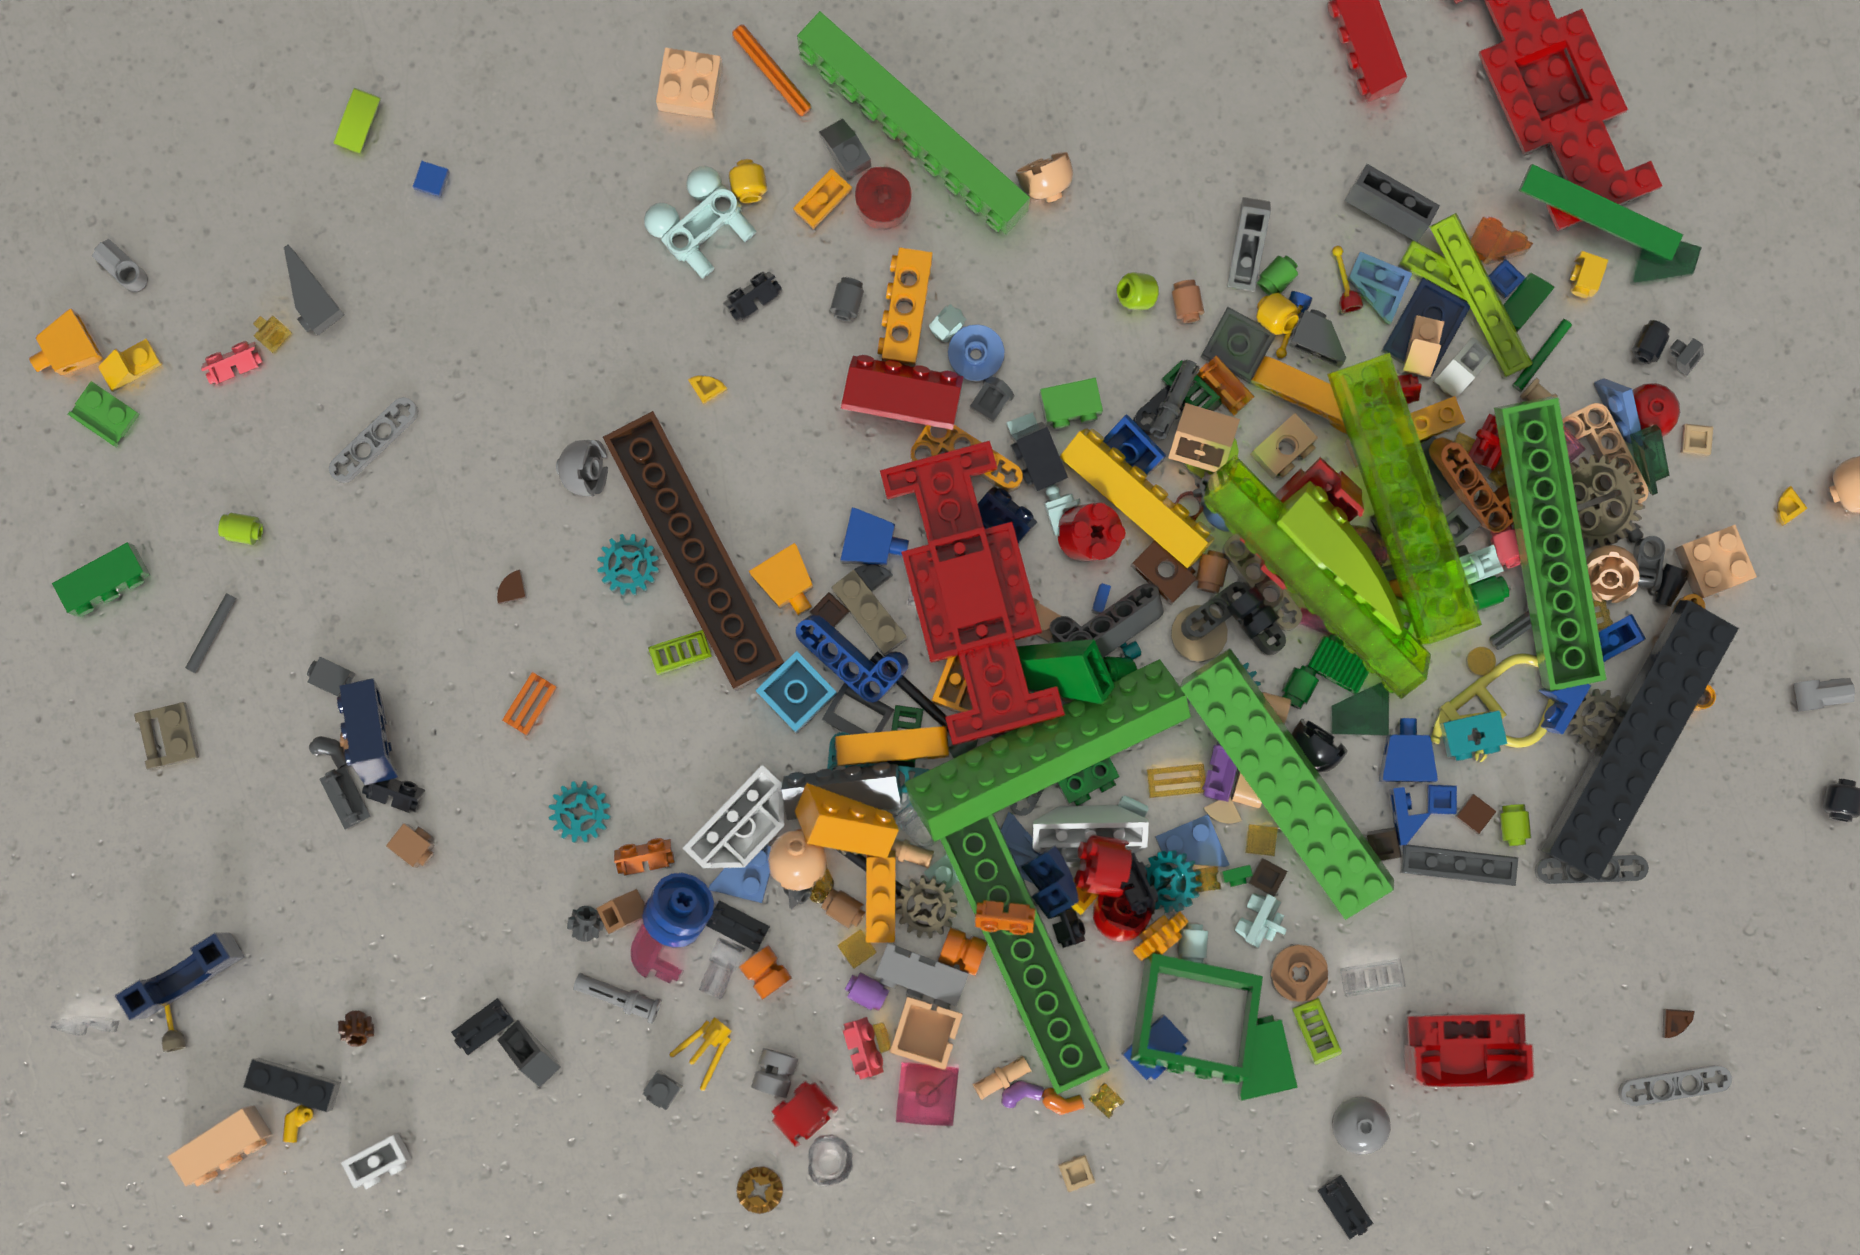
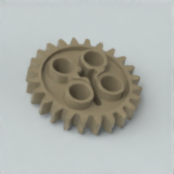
M1593 454L1590 455L1589 462L1585 457L1579 458V466L1574 462L1570 463L1574 489L1576 485H1581L1586 492L1583 500L1575 495L1577 505L1616 490H1621L1622 492L1619 496L1578 511L1582 539L1584 541L1588 538L1589 546H1593L1597 539L1600 547L1606 545L1607 538L1611 544H1615L1618 542L1617 535L1622 539L1628 537L1625 528L1630 531L1635 530L1636 527L1632 520H1642V517L1636 511L1645 509L1643 504L1638 503V499L1645 497V494L1637 493V489L1643 483L1633 482L1637 473H1626L1629 467L1628 463L1618 467L1619 458H1614L1609 463L1607 454L1602 455L1600 461H1598L1597 455ZM1602 475H1607L1612 480V486L1609 490L1601 485ZM1613 501L1620 503L1622 506V514L1620 516H1616L1611 511ZM1587 511L1592 512L1596 517L1594 526L1588 525L1584 517Z

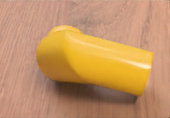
M298 1105L285 1115L283 1142H297L298 1128L307 1121H310L314 1116V1111L311 1107Z

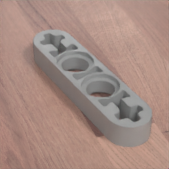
M402 397L388 406L331 461L329 473L332 478L341 483L353 480L415 421L418 415L415 403L409 398ZM410 405L411 407L408 411L411 414L408 417L402 415L397 419L401 424L399 427L387 418L390 414L396 418L400 414L399 406L407 407ZM381 423H388L391 426V434L386 438L377 436L376 429ZM368 443L371 446L370 454L364 458L358 457L356 454L358 444ZM350 453L360 464L356 467L352 462L347 467L349 473L346 476L343 474L337 476L339 472L338 464L346 465L351 460L346 457Z
M1713 1065L1630 1079L1620 1085L1618 1095L1620 1100L1627 1105L1641 1106L1723 1092L1730 1087L1732 1076L1727 1068ZM1715 1071L1718 1074L1724 1075V1080H1721L1720 1086H1718L1717 1083L1713 1082L1704 1083L1700 1073L1704 1072L1703 1078L1714 1077ZM1687 1075H1692L1697 1081L1696 1088L1690 1092L1685 1091L1682 1087V1080ZM1658 1080H1664L1668 1084V1092L1664 1096H1657L1653 1090V1086ZM1644 1082H1647V1092L1650 1099H1647V1094L1645 1093L1635 1095L1634 1101L1631 1097L1626 1096V1092L1630 1091V1085H1633L1635 1089H1645Z

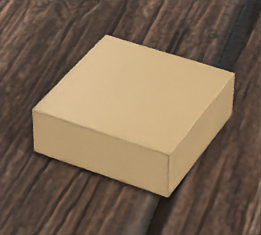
M1684 424L1681 453L1711 455L1713 427Z
M1085 1154L1058 1164L1068 1193L1095 1183Z

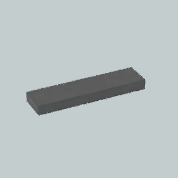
M1403 845L1400 873L1516 886L1519 857Z

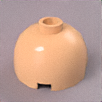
M1067 152L1052 154V158L1045 160L1043 158L1019 168L1018 172H1015L1021 188L1029 197L1035 199L1046 198L1047 202L1063 197L1062 191L1069 187L1073 177L1072 164Z
M1860 456L1842 462L1835 469L1833 474L1834 485L1829 487L1834 503L1840 501L1846 510L1860 514Z
M1604 545L1593 550L1586 557L1592 597L1595 600L1601 602L1602 599L1612 600V603H1618L1628 599L1636 592L1640 579L1639 566L1633 554L1625 548L1616 545Z
M798 830L787 832L778 837L771 846L768 858L772 878L780 882L782 887L797 891L814 886V882L824 876L827 866L823 846L807 844L803 831Z

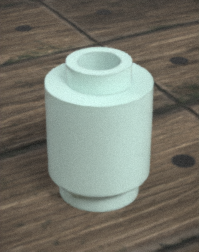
M1187 924L1186 929H1181L1179 932L1183 937L1179 940L1178 956H1181L1183 960L1203 964L1204 958H1207L1208 931L1203 930V925Z

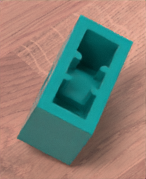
M1500 710L1439 723L1447 757L1455 756L1456 761L1473 758L1472 752L1483 750L1484 755L1501 751V745L1508 744ZM1472 729L1476 733L1480 732L1481 738L1476 739V744L1472 740L1468 741L1467 735L1472 734Z

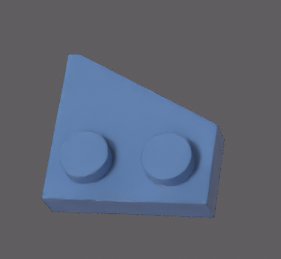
M1208 814L1155 836L1161 852L1166 851L1168 854V851L1176 850L1177 856L1186 853V862L1194 860L1196 862L1195 865L1229 866Z
M766 845L746 867L724 868L710 884L709 890L763 903L770 876L768 858L771 846Z

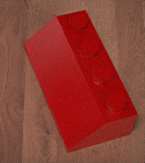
M1330 0L1328 2V9L1331 17H1336L1339 28H1337L1341 43H1346L1348 48L1347 60L1352 70L1355 69L1359 79L1356 80L1359 93L1365 95L1367 102L1399 92L1407 78V74L1379 0Z
M868 355L852 356L841 409L953 430L964 376H959L953 371H932L928 367L921 365L914 367L906 366L895 360H887L886 362L874 360L873 357Z

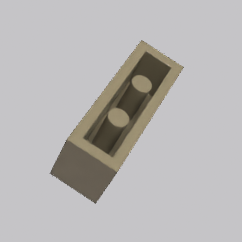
M852 570L831 587L838 599L848 609L884 657L907 640L905 633L855 570Z

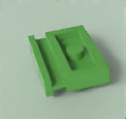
M91 381L76 401L72 411H69L67 415L111 445L117 447L122 436H125L140 414Z

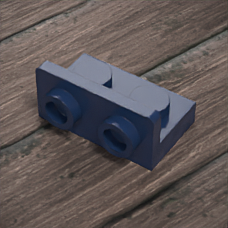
M994 486L987 491L978 503L984 529L1012 522L1019 544L1036 525L1037 521L1033 518L1034 516L1030 510L1023 506H1018L1012 501L1011 495L1006 490Z

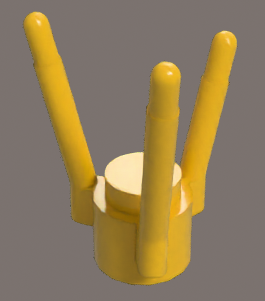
M715 1017L711 1022L706 1020L701 1028L669 1054L670 1057L676 1056L705 1033L702 1036L705 1041L689 1060L690 1064H694L710 1044L716 1048L720 1043L700 1086L701 1091L706 1089L725 1047L731 1041L728 1036L732 1031Z

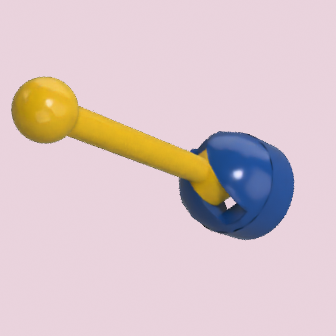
M1291 291L1289 300L1297 306L1298 314L1308 310L1313 299L1306 294ZM1292 331L1285 334L1281 347L1276 350V356L1280 359L1285 358L1287 355L1286 347Z

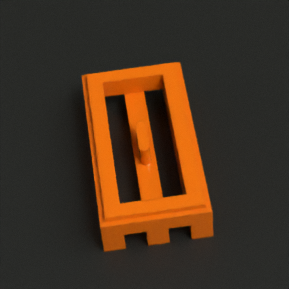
M532 672L502 721L528 735L557 687ZM534 682H539L516 720H512V717ZM543 687H547V692L525 727L520 724Z

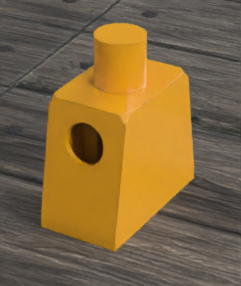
M73 309L67 310L36 336V340L42 350L29 357L32 366L37 372L51 365L53 370L60 375L71 373L104 360L81 317Z
M795 543L749 571L751 577L779 608L790 603L798 616L812 608L804 593L811 590L813 585Z

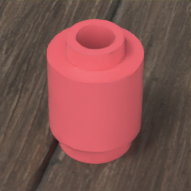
M1510 524L1501 532L1495 533L1491 531L1490 535L1492 538L1490 543L1495 546L1500 564L1502 566L1506 565L1507 568L1520 565L1516 533L1512 525Z

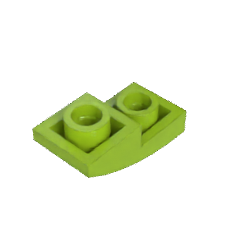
M354 88L333 144L361 153L381 98Z

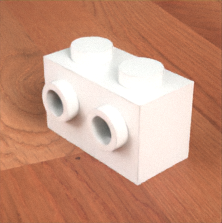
M399 1133L341 1162L353 1188L355 1189L363 1185L366 1190L381 1182L379 1176L389 1171L392 1176L407 1168L404 1162L412 1158Z

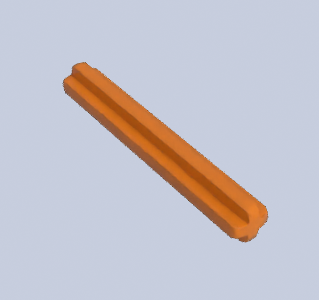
M742 24L735 28L732 32L733 37L799 116L808 113L811 109V104L745 25Z

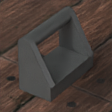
M844 682L822 720L839 731L849 733L850 735L868 733L834 713L846 694L883 715L874 733L882 732L894 709L879 700L876 702L865 701Z

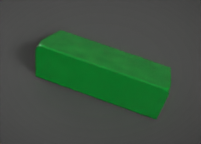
M1531 272L1503 304L1517 332L1555 288L1552 284Z

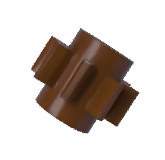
M357 1010L345 1014V1021H338L340 1040L353 1047H359L367 1043V1036H374L372 1017H367L364 1012Z

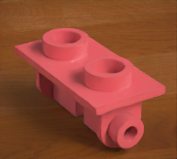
M243 341L232 346L231 352L224 355L221 352H217L206 357V362L202 364L201 370L209 369L210 372L206 373L209 383L215 382L219 384L235 377L231 366L236 365L239 373L242 374L259 367L258 364L262 363L263 360L259 352L253 353L252 351L255 350V342L248 344L247 341Z
M865 1017L843 1024L845 1030L842 1031L848 1050L856 1047L859 1050V1053L850 1055L855 1074H859L861 1080L883 1073V1058L881 1053L877 1051L874 1041L875 1032L868 1018Z

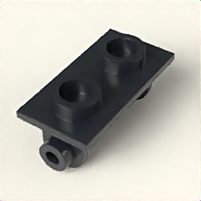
M764 272L758 273L751 278L750 285L744 289L739 287L727 295L728 300L723 302V304L728 309L734 308L730 313L735 321L740 318L743 320L758 310L753 301L755 298H758L760 303L765 305L779 295L778 292L782 288L777 280L771 282L775 278L771 272L766 274Z
M397 779L364 785L362 794H365L366 798L382 804H386L389 796H392L391 807L407 813L411 811L417 812L420 804L418 800L425 792V789L419 788L417 784L411 781H399Z
M1132 853L1128 882H1122L1121 887L1124 889L1133 886L1132 889L1125 890L1124 893L1132 911H1136L1137 914H1143L1149 908L1153 915L1156 902H1158L1157 891L1154 885L1150 886L1146 879L1147 871L1144 863L1138 862L1135 853Z
M720 900L713 909V914L706 925L755 952L758 951L770 926Z
M1072 907L1052 917L1060 916L1061 922L1052 924L1057 942L1058 944L1061 943L1062 948L1086 941L1084 937V924L1081 919H1078L1077 913Z
M497 998L451 1033L455 1037L454 1041L460 1049L462 1048L468 1056L512 1024L514 1020Z
M1342 1175L1317 1190L1349 1240L1356 1235L1364 1234L1368 1231L1367 1228L1374 1224Z

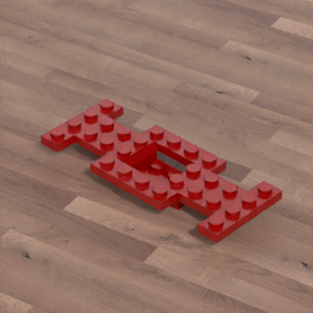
M1454 0V1H1455V4H1456V3L1461 2V1H1463V0ZM1484 0L1503 42L1481 50L1478 55L1523 155L1544 146L1546 148L1550 147L1564 179L1619 205L1660 189L1662 184L1652 161L1625 171L1603 123L1606 120L1626 113L1628 108L1583 8L1557 19L1549 0ZM1565 48L1567 49L1571 57L1575 69L1589 97L1587 99H1585L1584 94L1580 88V85L1571 68V65L1566 57V54L1564 52ZM1548 204L1546 205L1557 231L1582 221Z
M990 441L880 470L887 499L914 492L916 494L929 544L902 551L901 553L931 663L959 656L973 709L945 717L953 746L1065 716L1057 687L1029 694L1014 640L1042 633L1013 523L1009 522L984 529L970 478L998 470Z

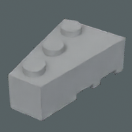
M888 943L875 976L881 978L879 982L894 989L897 984L908 988L907 994L920 999L925 994L935 998L933 1004L949 1009L950 1005L957 1006L969 973Z

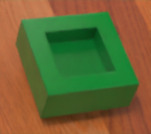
M1250 865L1220 872L1222 883L1229 882L1230 887L1246 884V877L1253 876Z

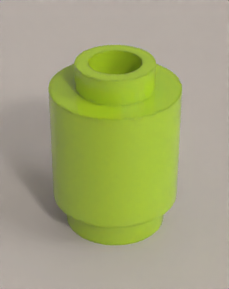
M237 513L223 514L219 521L218 533L220 537H225L227 541L254 545L263 535V524L255 516Z
M1525 804L1502 806L1503 813H1500L1502 841H1508L1509 846L1526 845V839H1531L1529 811H1526Z

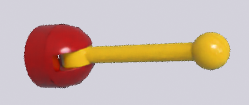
M1335 246L1332 249V254L1337 258L1345 292L1340 297L1341 312L1350 313L1360 310L1364 307L1362 298L1359 293L1350 290L1342 259L1343 248Z

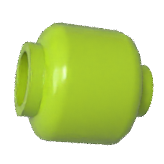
M1127 273L1117 285L1119 301L1128 309L1148 310L1154 306L1159 295L1156 279L1145 273Z

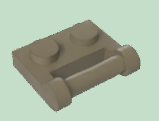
M185 702L134 714L135 722L139 723L147 756L145 761L147 770L199 758ZM158 719L166 752L164 757H158L150 720Z

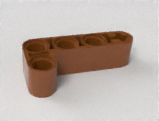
M1444 437L1435 439L1429 448L1432 460L1460 501L1466 505L1482 524L1481 527L1496 533L1503 531L1513 523L1507 484L1493 492L1461 444ZM1465 469L1464 476L1459 480L1460 472ZM1479 491V497L1474 501V495ZM1494 512L1493 519L1488 522L1489 516Z

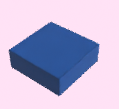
M421 161L413 188L441 197L449 170Z
M1506 258L1488 275L1496 292L1504 299L1525 279Z
M1103 583L1099 585L1091 610L1092 613L1099 615L1104 611L1111 589L1110 585Z
M1427 785L1426 813L1457 814V786Z

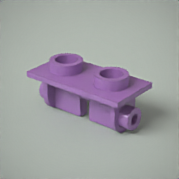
M1217 741V744L1213 745L1214 750L1210 761L1213 769L1208 770L1205 784L1202 786L1204 790L1203 795L1207 798L1228 802L1237 767Z

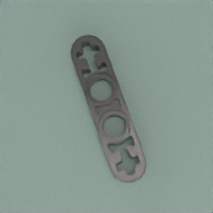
M1638 855L1613 856L1610 860V863L1613 865L1612 875L1609 877L1601 876L1599 881L1583 875L1581 878L1573 877L1570 873V866L1565 863L1563 872L1566 879H1561L1563 873L1551 874V879H1548L1547 874H1542V868H1546L1547 863H1550L1552 868H1562L1561 861L1556 858H1545L1536 864L1535 875L1539 881L1546 884L1638 881L1646 877L1649 866L1645 858ZM1633 860H1635L1636 865H1641V871H1637L1636 876H1633L1632 871H1621L1622 878H1619L1620 866L1632 865Z

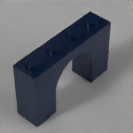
M231 933L212 934L191 947L190 950L193 954L177 965L150 979L138 980L114 995L128 1019L138 1020L150 1017L243 959L245 956Z

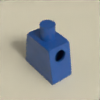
M852 507L840 560L843 564L886 566L889 553L902 556L901 552L908 550L909 540L893 537L895 531L894 523Z
M1400 718V735H1388L1386 737L1379 782H1437L1438 776L1430 735H1417L1416 718Z

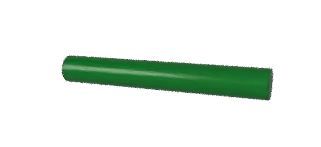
M1563 319L1531 360L1533 364L1526 367L1514 382L1513 387L1518 391H1523L1571 328L1572 324L1568 320Z

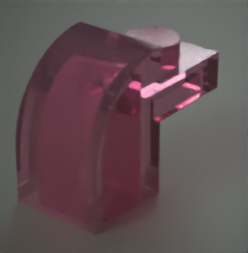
M642 924L631 945L633 966L645 978H648L654 969L657 971L655 976L667 983H671L672 979L679 981L684 970L659 958L665 945L653 939L644 927V924Z

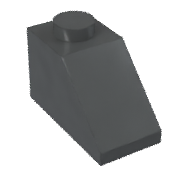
M843 118L819 132L846 180L871 167V159L855 132Z
M1311 309L1310 312L1305 310L1289 346L1341 368L1346 360V356L1332 321L1326 319V315L1318 310Z
M519 1020L497 1039L517 1068L539 1087L560 1068V1065L550 1052Z

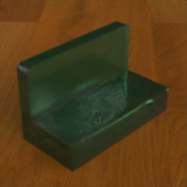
M1653 425L1630 434L1635 463L1652 496L1658 494L1656 481L1670 476L1662 432L1657 425Z

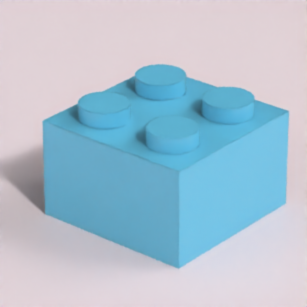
M798 651L755 690L796 734L837 695L832 686Z

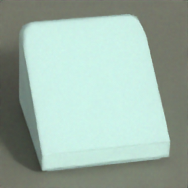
M1126 795L1121 797L1117 805L1142 817H1145L1149 810L1148 806Z

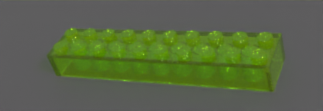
M1390 353L1328 373L1327 376L1418 643L1432 644L1481 626L1482 623Z
M1236 455L1210 476L1203 497L1207 508L1212 513H1217L1225 521L1226 527L1232 533H1237L1245 541V545L1253 554L1257 553L1264 560L1267 569L1271 573H1277L1284 580L1287 589L1291 593L1297 594L1304 601L1306 608L1312 614H1317L1324 621V625L1332 634L1336 633L1343 640L1346 649L1350 653H1356L1363 660L1365 668L1370 673H1375L1390 693H1395L1402 699L1427 680L1431 654L1405 627H1403L1402 633L1396 635L1372 614L1371 605L1368 602L1366 604L1358 602L1353 597V592L1347 584L1341 587L1334 581L1333 577L1335 574L1329 568L1320 569L1277 524L1284 504Z

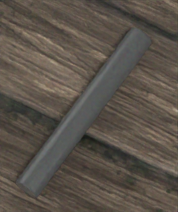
M228 593L225 594L188 661L186 669L196 673L234 604L235 597Z

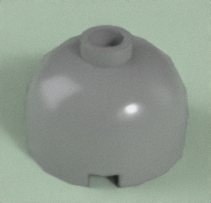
M579 440L569 444L563 450L556 462V472L567 490L581 496H595L594 494L602 492L608 474V467L602 468V458H607L604 445L599 440Z
M1352 1097L1342 1102L1335 1111L1332 1127L1333 1134L1337 1142L1347 1151L1358 1155L1371 1154L1381 1149L1388 1140L1391 1130L1390 1117L1385 1108L1376 1100L1367 1097Z

